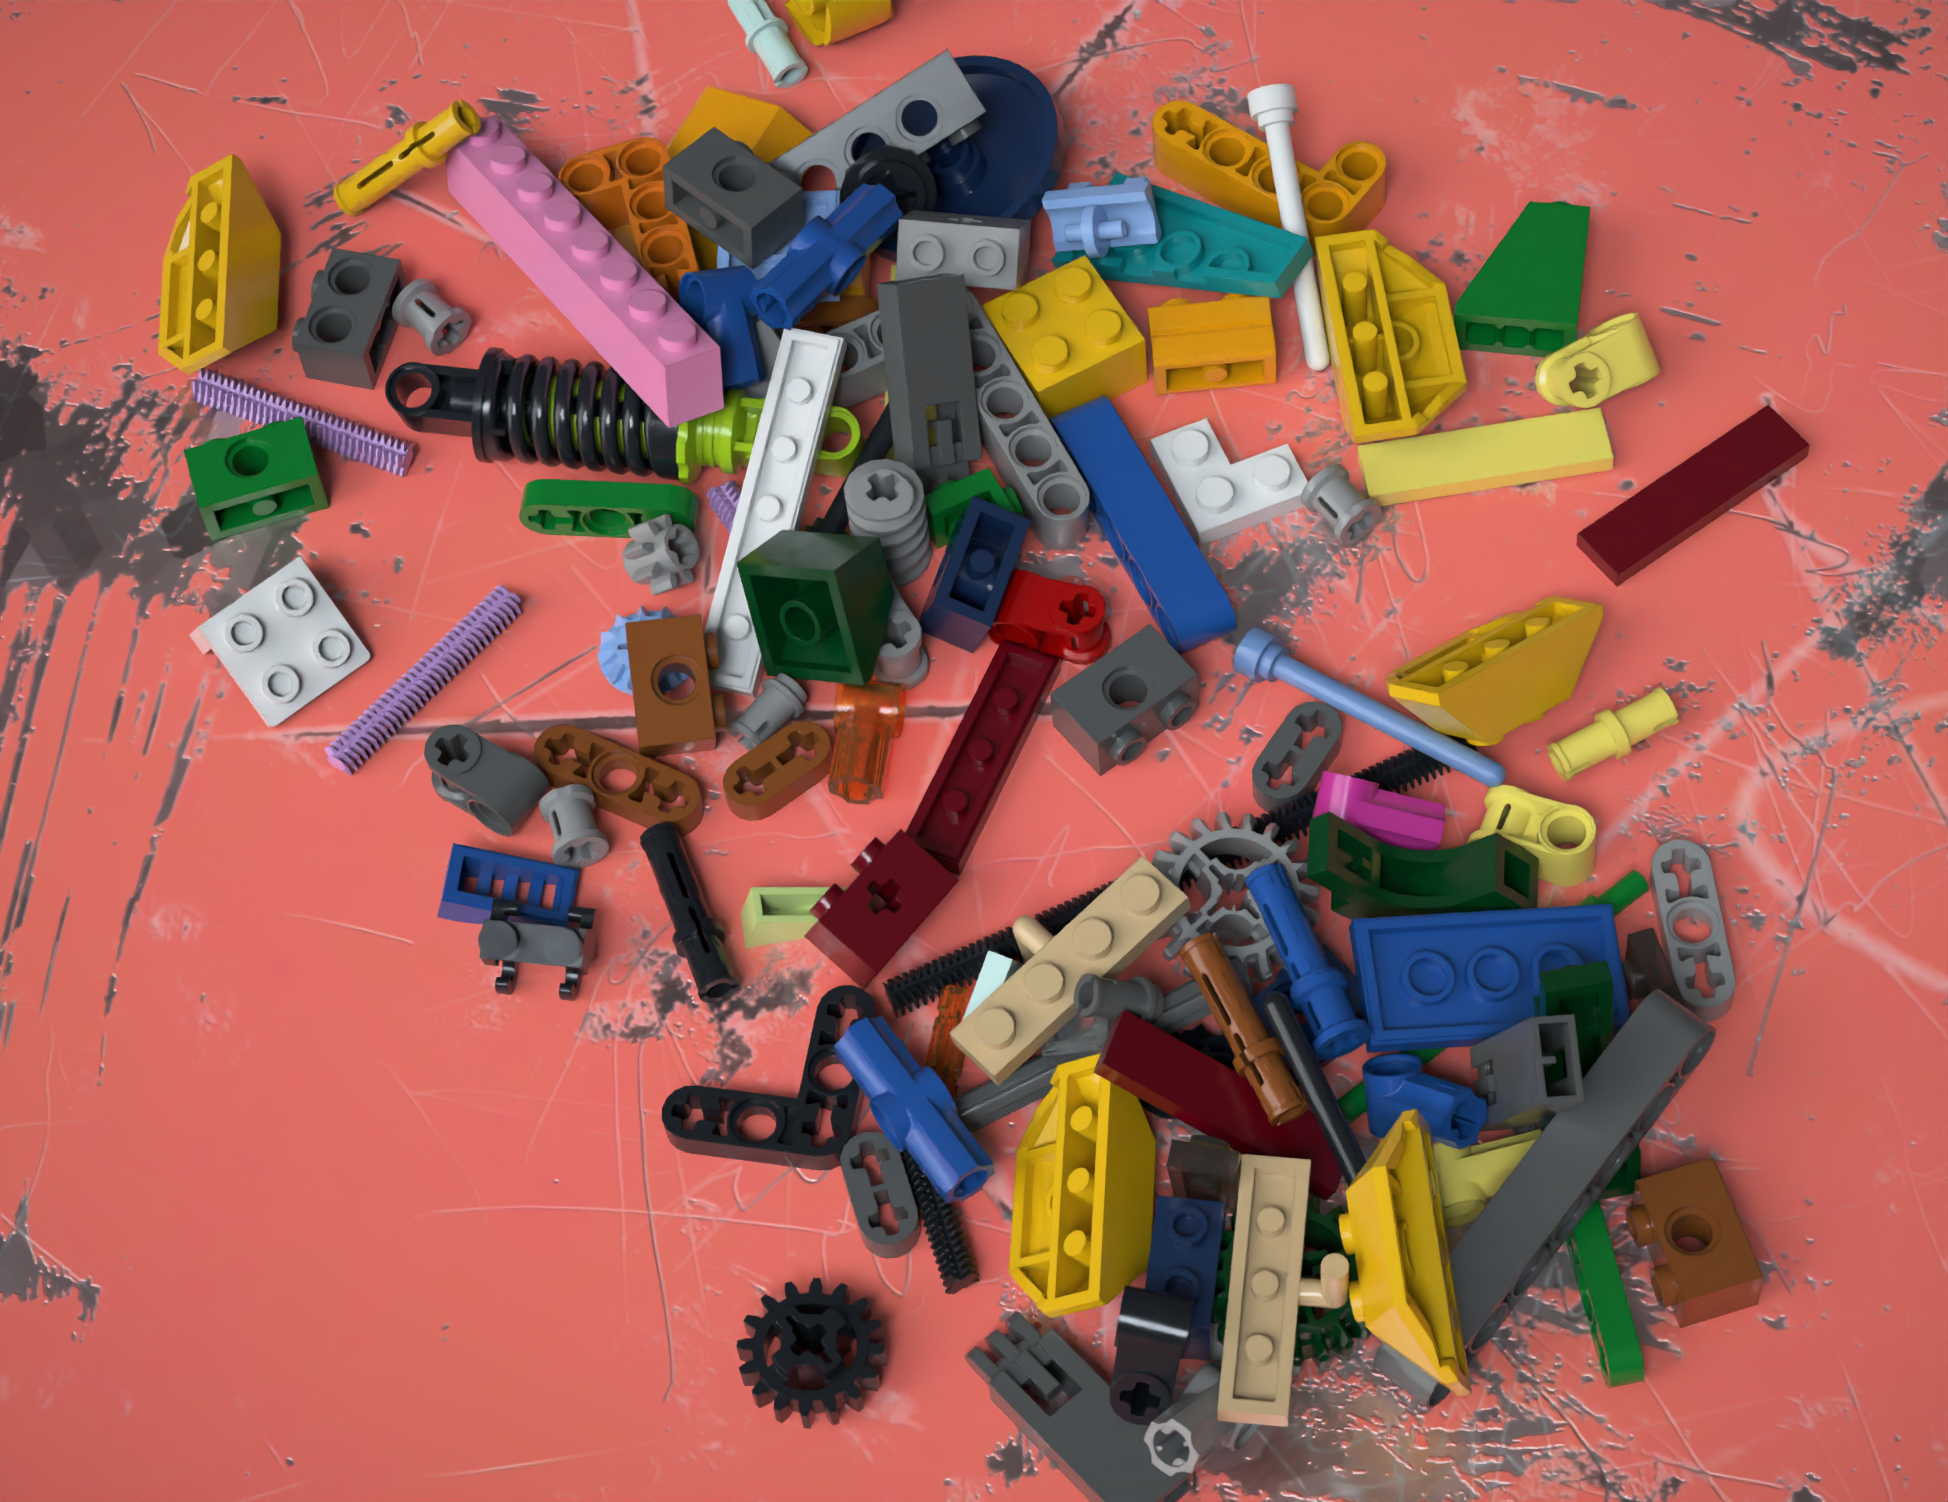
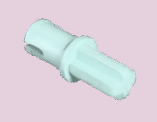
M728 0L729 8L746 34V47L751 53L759 55L770 72L776 87L781 89L790 88L802 81L808 72V67L799 57L787 36L788 25L782 18L775 17L765 0Z

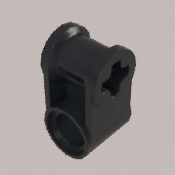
M1125 1285L1114 1342L1117 1351L1109 1391L1110 1405L1114 1412L1124 1421L1135 1425H1150L1151 1421L1171 1407L1180 1359L1183 1360L1194 1298Z

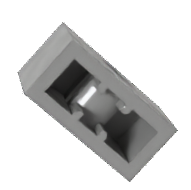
M912 210L899 219L895 280L941 273L964 274L965 286L1017 290L1028 279L1031 220Z

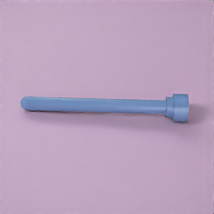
M1256 626L1249 630L1240 642L1233 663L1236 672L1258 683L1265 680L1275 682L1279 679L1486 786L1498 787L1505 781L1506 770L1502 764L1290 657V650L1283 646L1281 637Z

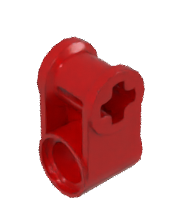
M1012 570L993 624L986 634L997 645H1000L1001 641L1004 640L1077 665H1088L1102 658L1110 649L1112 640L1110 628L1105 621L1106 604L1103 596L1096 589L1087 585H1077L1046 578L1026 570ZM1083 601L1088 603L1089 612L1085 611ZM1072 637H1075L1077 640V649L1074 647Z

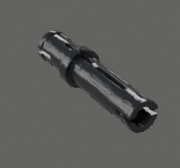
M668 822L656 824L642 833L640 844L646 852L660 894L676 931L672 941L677 954L687 959L698 988L697 993L700 1000L705 1003L720 1002L732 996L739 987L737 977L732 972L722 946L726 937L720 921L711 918L699 887V882L681 841L678 826Z

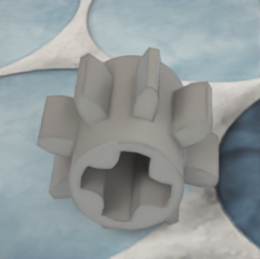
M664 514L628 529L633 541L626 545L622 554L625 570L634 583L636 582L641 585L650 584L652 595L656 596L693 582L694 578L689 569L694 567L698 561L699 546L694 534L688 527L681 524L672 525L670 515Z

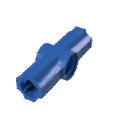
M863 183L826 219L818 215L810 220L795 237L786 256L753 286L749 300L755 306L758 318L773 330L776 328L791 330L828 293L834 297L841 294L859 274L868 255L899 227V219L904 214L896 203V196L880 183L877 185Z
M882 1016L870 1019L864 1017L847 1028L843 1037L834 1045L836 1056L870 1100L871 1111L892 1145L899 1152L905 1150L909 1152L923 1174L927 1176L937 1193L942 1196L947 1204L958 1200L963 1202L982 1190L985 1182L995 1173L994 1163L959 1119L957 1106L940 1077L929 1066L921 1068L904 1043L896 1036L891 1026L887 1024Z

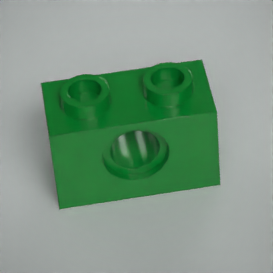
M302 416L287 421L271 422L260 429L228 438L212 439L203 445L184 450L198 507L211 541L329 508L314 451Z

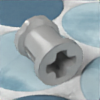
M420 278L408 284L397 296L392 307L393 319L403 327H412L425 338L426 348L434 355L449 354L459 347L467 337L472 322L471 317L462 308H452L440 298L437 286L430 280ZM417 300L421 302L420 307L416 304ZM443 328L448 331L447 334H443Z
M1332 464L1319 471L1310 479L1301 494V503L1309 511H1318L1333 526L1335 538L1342 546H1350L1359 542L1375 528L1383 514L1381 505L1374 498L1365 499L1349 482V472L1341 464Z
M571 784L553 789L544 795L539 802L544 822L550 824L555 843L552 846L551 855L556 865L575 869L585 868L603 859L609 851L608 839L602 831L598 830L593 815L596 804L592 790L585 785Z

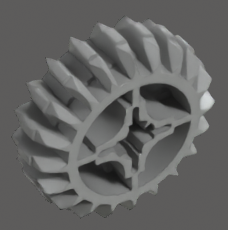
M1225 811L1217 814L1214 831L1212 832L1207 823L1198 817L1193 819L1190 825L1192 839L1177 830L1171 833L1168 843L1173 853L1167 850H1157L1152 863L1178 888L1181 877L1189 870L1197 879L1195 887L1203 896L1205 905L1199 909L1197 916L1192 921L1188 922L1185 915H1183L1157 939L1172 938L1162 954L1165 960H1175L1180 955V949L1186 943L1202 934L1209 932L1213 934L1217 931L1229 930L1237 933L1245 942L1250 939L1255 942L1247 946L1222 945L1229 960L1238 959L1245 967L1247 973L1248 968H1251L1256 978L1262 983L1269 981L1273 975L1270 960L1280 968L1285 964L1282 958H1280L1250 890H1247L1238 911H1236L1233 904L1231 910L1222 907L1215 914L1213 913L1224 889H1226L1228 896L1231 890L1240 893L1247 887L1245 884L1246 878L1253 871L1271 863H1274L1275 866L1278 863H1282L1287 869V874L1293 884L1294 891L1312 927L1315 926L1319 919V912L1305 904L1318 899L1320 888L1312 883L1300 882L1307 878V860L1295 863L1290 861L1299 848L1297 839L1287 840L1279 847L1274 843L1279 830V826L1276 823L1267 825L1263 835L1252 831L1255 818L1249 813L1244 814L1239 829L1231 828L1230 817ZM1230 854L1245 857L1254 863L1244 869L1235 870L1226 867L1217 858L1210 861L1208 857ZM1185 964L1183 974L1189 978L1193 977Z

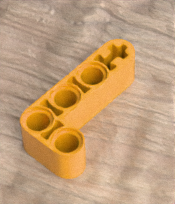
M1174 100L1163 104L1156 110L1152 117L1154 163L1163 175L1228 211L1283 229L1267 143L1188 101ZM1353 141L1339 148L1319 172L1295 159L1309 241L1314 252L1312 257L1316 258L1315 237L1363 231L1381 212L1385 205L1386 157L1383 151L1375 144L1366 141Z

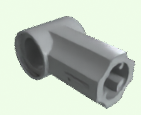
M1213 1362L1207 1363L1197 1372L1178 1402L1151 1421L1143 1439L1151 1452V1463L1170 1477L1177 1472H1194L1224 1447L1235 1453L1238 1452L1250 1441L1260 1427V1424L1218 1421L1217 1408L1221 1368Z

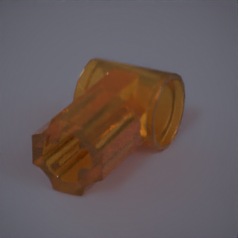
M871 680L865 685L838 683L834 705V730L837 734L828 777L830 794L843 798L847 803L869 805L871 801L883 798L893 739H900L904 726L906 709L905 683Z

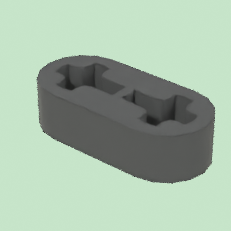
M1318 701L1305 702L1296 706L1286 716L1261 752L1252 768V790L1256 803L1265 811H1275L1276 807L1283 808L1282 805H1290V801L1295 800L1297 802V798H1304L1306 794L1311 795V792L1317 787L1321 781L1323 771H1327L1342 747V721L1335 709L1328 704ZM1317 726L1324 728V737L1316 735L1309 742L1305 750H1303L1302 730L1311 733ZM1289 766L1293 767L1292 786L1283 783L1277 790L1270 788V778L1279 780Z
M875 1131L862 1132L852 1137L843 1147L840 1160L844 1183L861 1239L866 1248L879 1257L886 1259L899 1258L914 1248L921 1234L917 1206L900 1152L892 1145L885 1134ZM875 1155V1159L880 1163L883 1184L871 1186L868 1173L863 1168V1157ZM890 1204L894 1219L899 1221L898 1233L886 1235L883 1227H880L881 1220L878 1206Z

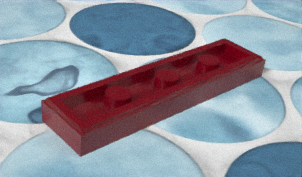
M1767 405L1577 533L1576 546L1617 587L1808 457L1809 444L1774 409Z
M1004 640L1001 641L905 832L949 872L961 875L1061 671L1060 659Z
M1123 1010L1115 1018L1093 1073L1240 1154L1310 1159L1311 1176L1309 1192L1325 1201L1336 1193L1342 1172L1312 1113L1306 1111L1298 1118L1286 1124L1271 1126L1261 1102L1247 1077H1239L1238 1073L1126 1010Z

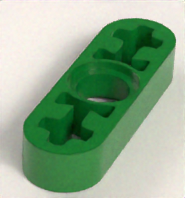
M538 479L529 482L523 489L519 519L525 527L540 534L631 538L628 532L630 527L664 514H669L672 525L681 524L688 527L694 533L699 499L691 490L673 484Z
M1597 1199L1565 1242L1603 1379L1608 1388L1643 1382L1645 1375L1640 1343L1603 1212Z

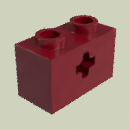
M902 829L886 844L875 836L850 864L859 873L850 885L843 890L838 884L834 883L809 911L818 921L804 937L861 988L883 969L959 881ZM876 894L885 901L877 915L867 907Z

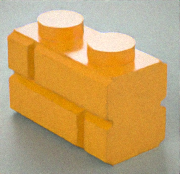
M1231 293L1218 301L1193 303L1188 299L1175 298L1165 301L1161 306L1147 307L1148 336L1155 395L1276 383V347L1269 297H1253L1252 295Z

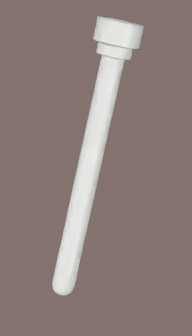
M1291 84L1263 86L1250 91L1247 94L1251 120L1258 122L1260 131L1266 132L1283 230L1306 237L1309 240L1289 129L1295 123L1293 115L1298 112L1295 88ZM1311 257L1292 285L1306 363L1312 370L1321 371L1329 365L1330 354L1313 258Z

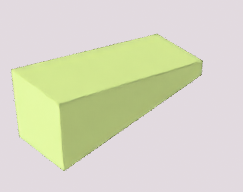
M751 887L740 913L745 949L806 939L804 935L818 921L809 911L830 887ZM870 902L867 907L872 910V905Z

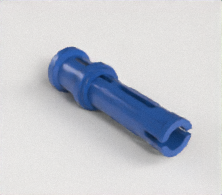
M1274 863L1256 869L1246 878L1245 884L1257 903L1268 932L1289 973L1293 984L1290 987L1289 999L1293 1008L1297 1011H1303L1315 1038L1312 1042V1049L1316 1057L1328 1060L1338 1058L1358 1049L1370 1038L1371 1030L1365 1020L1357 1018L1345 991L1349 983L1345 974L1336 967H1331L1328 959L1325 957L1308 916L1294 891L1285 865L1278 863L1275 866Z

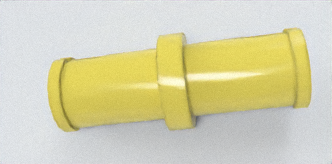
M1658 687L1652 693L1615 712L1605 709L1594 715V723L1556 743L1548 744L1546 746V749L1549 751L1547 754L1559 777L1567 782L1573 776L1611 756L1619 760L1631 753V746L1669 726L1672 727L1678 724V713L1668 694L1661 687Z

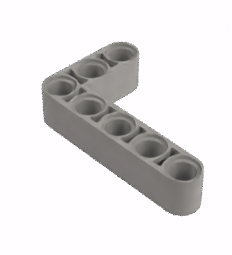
M965 287L973 366L979 365L988 368L983 371H974L981 444L1005 485H1009L1015 492L1022 507L1024 517L1031 520L1029 526L1036 538L1044 546L1052 550L1064 551L1072 549L1082 543L1088 533L1090 502L1088 487L976 297ZM879 310L825 333L826 335L844 338L847 348L842 366L851 368L848 371L840 372L832 406L842 408L854 406L888 391ZM1001 412H1008L1016 416L1009 419H1002L994 415ZM1033 459L1039 460L1044 464L1030 467L1022 464V462ZM1062 507L1068 508L1073 512L1063 516L1055 515L1050 510Z

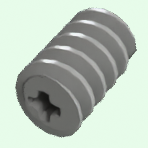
M890 459L871 460L858 466L848 476L844 486L851 535L880 537L889 576L896 587L907 586L923 575L928 569L932 556L923 484L916 472L902 462Z

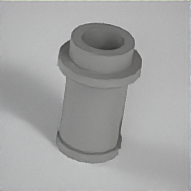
M779 673L775 679L766 678L762 682L764 691L736 721H733L728 726V730L733 737H737L740 733L743 735L737 742L746 750H752L775 734L791 716L797 718L803 714L804 708L802 704L807 700V695L802 687L786 674Z

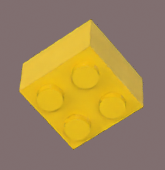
M1086 255L1020 286L1017 290H1012L981 305L1047 419L1103 395L1110 401L1148 382L1146 340Z

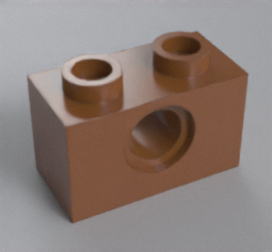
M701 614L625 623L639 753L649 758L716 750L715 732L727 731L723 693H710L708 670L719 669L715 631L703 633ZM681 672L693 680L695 688L688 697L673 700L662 694L658 687L660 681L667 674Z
M1711 1157L1635 1180L1632 1207L1625 1210L1628 1229L1637 1248L1647 1246L1655 1266L1650 1269L1653 1291L1662 1308L1672 1307L1679 1327L1683 1328L1758 1305L1764 1277L1714 1158ZM1682 1237H1692L1701 1241L1706 1248L1699 1252H1688L1679 1248L1674 1241Z

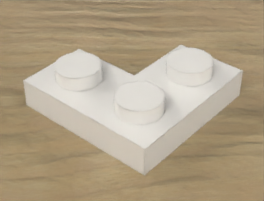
M1206 418L1150 439L1151 455L1199 547L1305 507L1301 503V494L1308 481L1288 444L1230 464Z

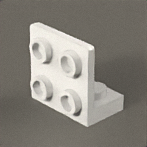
M300 556L202 623L189 634L203 655L211 649L265 724L271 728L277 726L370 659V653Z

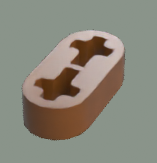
M810 721L791 723L734 761L727 768L723 777L726 802L731 812L740 819L748 821L763 820L822 781L830 773L833 766L831 741L826 730L817 723ZM799 746L805 751L814 749L815 757L807 760L802 755L794 757L792 750ZM748 781L756 787L763 784L764 792L758 796L750 790L743 793L742 785Z

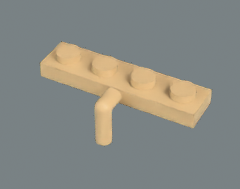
M1142 856L1055 936L1032 916L1023 915L1018 917L1013 924V933L1025 964L949 1033L953 1044L999 1086L1078 1013L1074 1007V991L1079 979L1085 974H1096L1098 977L1115 979L1191 909L1188 896Z
M1242 1154L1217 1408L1218 1421L1288 1427L1299 1306L1340 1308L1348 1300L1349 1263L1341 1254L1332 1253L1323 1258L1321 1262V1279L1301 1278L1311 1176L1310 1159Z

